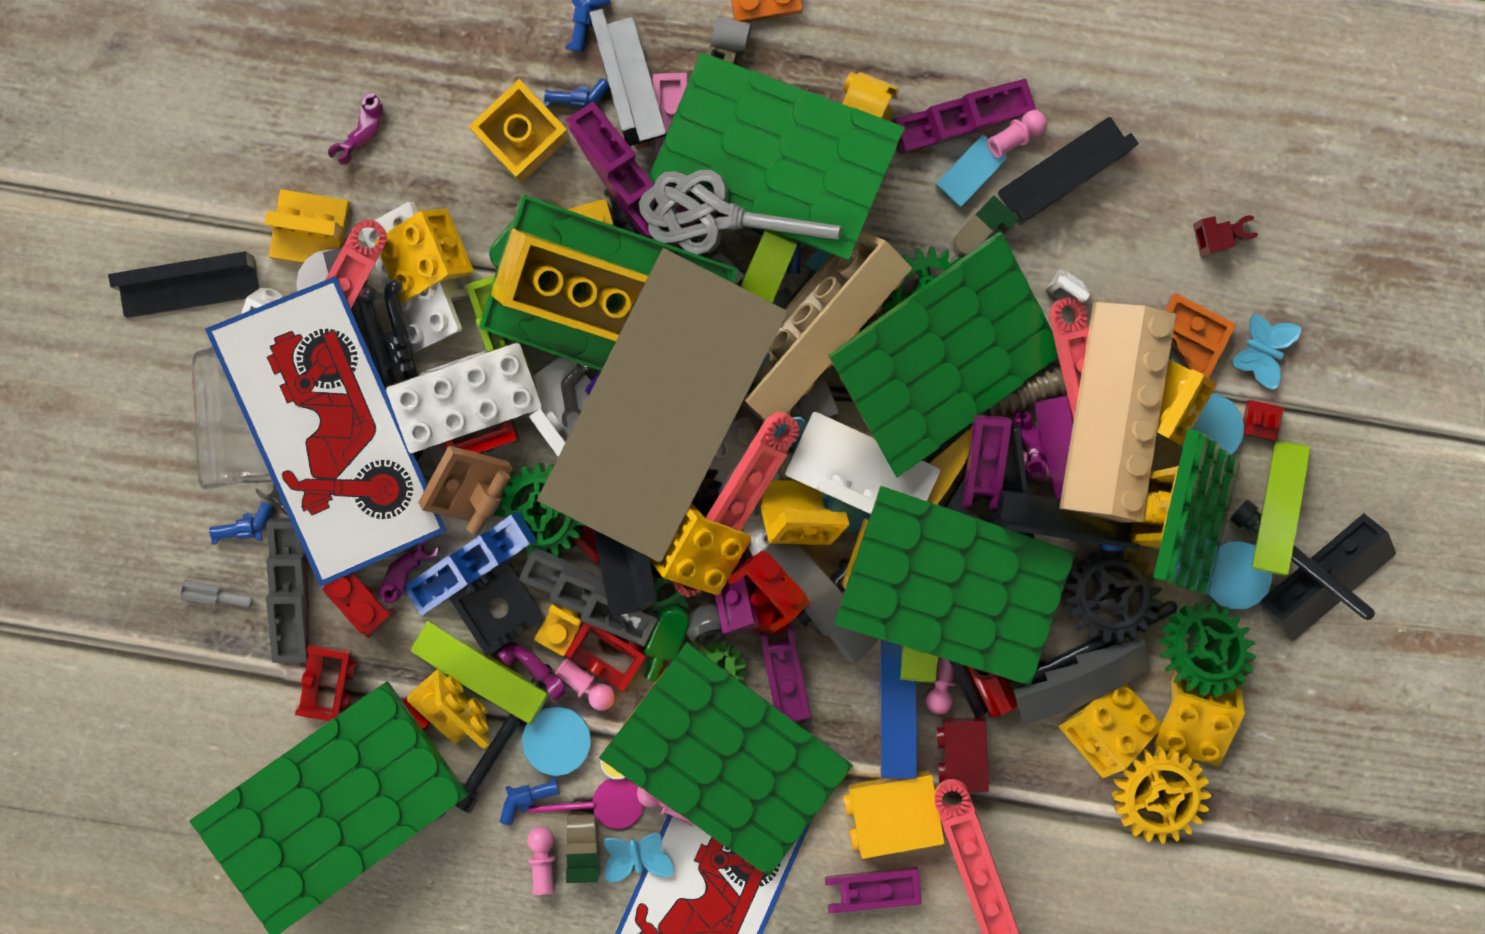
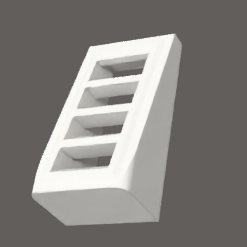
M1062 269L1057 271L1046 288L1047 293L1058 300L1066 297H1075L1077 301L1083 303L1090 295L1089 288L1084 282Z

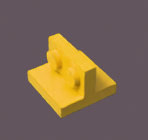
M280 189L276 212L267 211L265 225L273 229L269 257L303 264L309 256L317 251L342 248L350 202L344 199Z

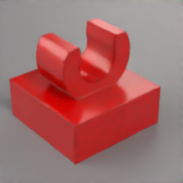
M1248 400L1243 417V435L1277 441L1284 407Z

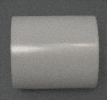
M717 16L712 33L711 46L744 54L750 35L751 24Z

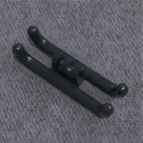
M397 279L388 281L384 289L385 303L393 331L380 334L373 307V300L377 297V292L374 288H363L358 297L359 309L372 359L385 390L388 386L394 385L390 373L391 368L403 371L405 381L418 376L398 293L403 289V284Z

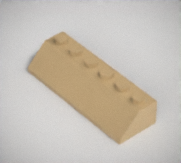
M863 231L859 234L849 260L831 255L785 308L788 313L768 351L770 357L758 370L742 404L764 422L770 415L776 412H786L790 415L792 407L802 396L811 391L816 379L824 370L833 365L828 355L860 332V328L866 321L880 311L883 302L891 292L903 284L905 276L912 267L886 240Z
M1093 303L1059 509L1119 523L1143 522L1176 317L1175 313L1145 305Z

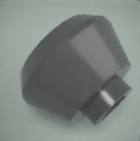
M704 601L696 604L693 607L694 610L689 613L690 624L687 630V637L697 644L712 643L725 638L726 636L722 633L717 604H714L713 601Z

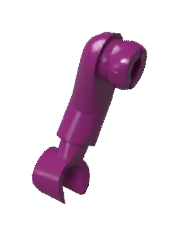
M372 93L363 96L357 128L347 136L348 139L346 141L335 143L329 147L328 155L330 158H333L338 151H345L344 155L338 159V162L341 165H347L351 161V152L355 148L360 149L377 135L383 112V103L379 97Z
M1018 411L1013 416V422L1020 428L1021 441L1027 447V459L1029 462L1025 465L1026 479L1031 480L1032 472H1039L1045 478V450L1040 430L1032 422V416L1029 412L1024 411L1022 419V413Z
M425 540L419 543L418 549L415 551H409L389 565L381 585L380 598H383L385 603H393L399 600L409 572L421 564L420 561L424 558L435 557L440 551V545L433 553H429L424 549V543L427 541Z
M513 642L506 644V647L498 652L497 656L507 667H511L517 660L534 679L543 682L552 699L557 701L565 694L566 690L563 682L557 676L553 678L549 673L551 670L527 649Z

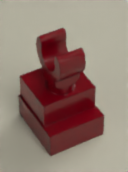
M1215 216L1204 218L1194 223L1193 227L1200 257L1214 255L1235 247L1234 239L1236 238L1242 241L1256 238L1258 233L1248 234L1243 230V224L1253 220L1254 216H1244L1234 224H1231L1230 221L1217 224Z

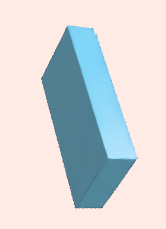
M984 134L935 184L959 209L1008 159L1005 154L1000 158H996L990 152L987 145L988 138Z

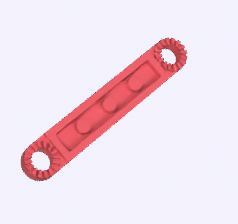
M363 220L354 226L325 279L337 277L350 309L387 242V234L384 227L374 220ZM363 228H373L378 233L379 241L375 247L367 248L359 242L358 236Z
M1066 297L1053 303L1050 308L1049 319L1074 421L1089 326L1086 317L1087 311L1084 309L1085 305H1082L1075 297ZM1064 306L1070 307L1074 312V321L1071 325L1063 322V318L1061 319V312L1063 311L1061 309Z
M776 412L765 420L706 516V519L741 531L785 460L789 447L796 441V436H799L798 423L788 413ZM780 423L782 425L784 423L787 424L784 434L774 437V430H777L776 426L780 427ZM671 581L676 590L683 596L690 597V595L696 596L695 593L697 592L701 593L699 589Z
M948 779L941 782L935 790V806L937 807L982 934H1020L967 786L956 779ZM948 790H956L962 796V800L957 805H948L942 800V796Z

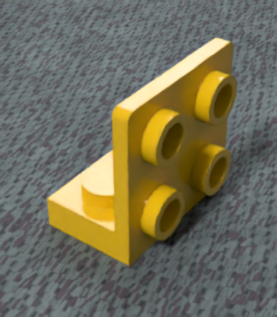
M448 209L421 210L386 233L387 242L380 257L390 280L397 279L403 284L402 291L398 293L401 303L408 302L442 280L463 278L474 272ZM379 238L375 240V246L378 244Z
M1169 359L1157 433L1183 446L1187 429L1193 428L1217 383L1207 376Z
M772 480L759 500L769 544L831 545L849 526L847 512H832L830 509H825L821 491L799 481Z
M691 502L661 563L650 557L649 561L665 579L719 595L751 541V537L748 533L706 519Z
M437 669L407 695V701L455 745L467 735L482 749L490 745L485 706L477 698H469L463 692L462 685L452 675L447 677L442 671Z
M1175 671L1171 679L1172 702L1154 739V747L1161 746L1167 752L1173 747L1176 748L1181 756L1187 753L1194 760L1220 766L1245 715L1242 690L1236 688L1235 691L1228 695L1223 692L1217 698H1213L1210 692L1204 697H1199L1198 687H1195L1190 692L1185 691L1186 680L1183 679L1176 684L1173 682L1177 675V671Z
M1125 684L1091 701L1084 709L1066 717L1058 727L1102 778H1106L1127 769L1159 732L1161 723L1128 684Z

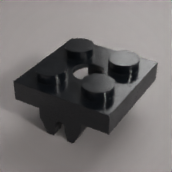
M509 560L482 575L479 579L468 584L464 589L449 598L486 657L546 618L524 583L519 581V575ZM494 598H502L508 604V612L502 618H495L489 613L488 606Z

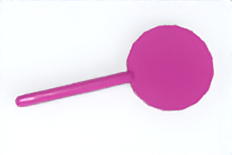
M611 778L598 786L593 795V802L529 806L527 812L541 813L593 809L600 823L609 828L623 829L630 827L638 820L643 811V805L637 798L638 786L627 778Z

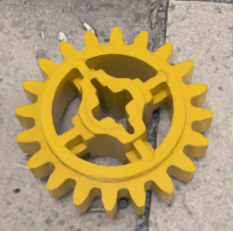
M1157 746L1156 754L1152 756L1144 748V759L1139 760L1136 757L1132 762V768L1128 767L1122 770L1125 778H1114L1113 780L1121 788V790L1112 792L1114 800L1120 801L1114 806L1117 814H1124L1120 820L1125 827L1131 825L1130 830L1134 836L1139 835L1143 831L1145 840L1150 842L1156 834L1161 844H1165L1167 834L1170 833L1177 842L1180 838L1179 830L1183 829L1187 834L1191 835L1192 830L1189 823L1194 822L1200 825L1203 823L1197 812L1209 811L1206 804L1201 801L1211 797L1209 791L1202 788L1209 781L1204 775H1199L1203 769L1198 763L1191 765L1192 758L1187 753L1179 759V752L1176 748L1172 747L1166 756L1164 749L1161 746ZM1160 771H1173L1183 776L1184 779L1176 782L1174 778H1164ZM1146 777L1145 785L1138 790V795L1135 796L1138 785ZM1161 790H1165V791L1163 792V797H1164V798L1158 800V799H1157V798H1159V793H1158V792L1161 791ZM1185 799L1182 807L1176 812L1177 805ZM1146 808L1148 812L1155 811L1160 813L1162 818H1149L1138 812V810Z

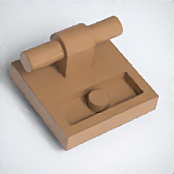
M448 446L418 503L423 511L469 521L466 529L470 533L478 535L488 517H493L502 501L501 493L510 479V473L513 468L506 460Z

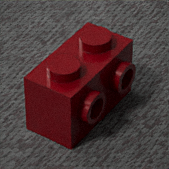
M985 717L943 718L944 727H937L938 748H945V762H938L939 783L948 779H956L963 782L969 792H989ZM956 790L947 791V793H958Z

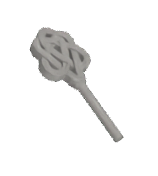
M698 170L688 176L677 171L664 172L657 177L654 186L647 190L639 201L640 213L648 222V232L654 240L666 244L679 243L685 251L700 256L712 253L720 244L723 230L733 231L742 229L744 226L840 240L842 235V226L746 212L745 208L727 202L729 187L724 177L712 170ZM706 182L712 183L714 193L702 184ZM672 184H678L675 188L670 187ZM691 192L694 193L700 199L705 201V203L701 204L699 201L689 196V194ZM657 202L658 206L654 209V204ZM680 204L689 210L677 213L675 208ZM719 211L728 216L715 218L713 214ZM700 220L702 222L700 224L684 228L685 225L693 224ZM663 228H669L670 231L665 232ZM706 236V238L700 243H696L693 240Z

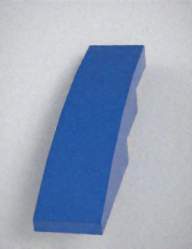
M517 511L487 532L470 541L458 551L448 555L408 583L404 590L420 615L423 616L464 589L468 584L476 581L487 572L492 571L537 540Z
M880 639L881 778L917 779L916 681L900 680L902 646Z

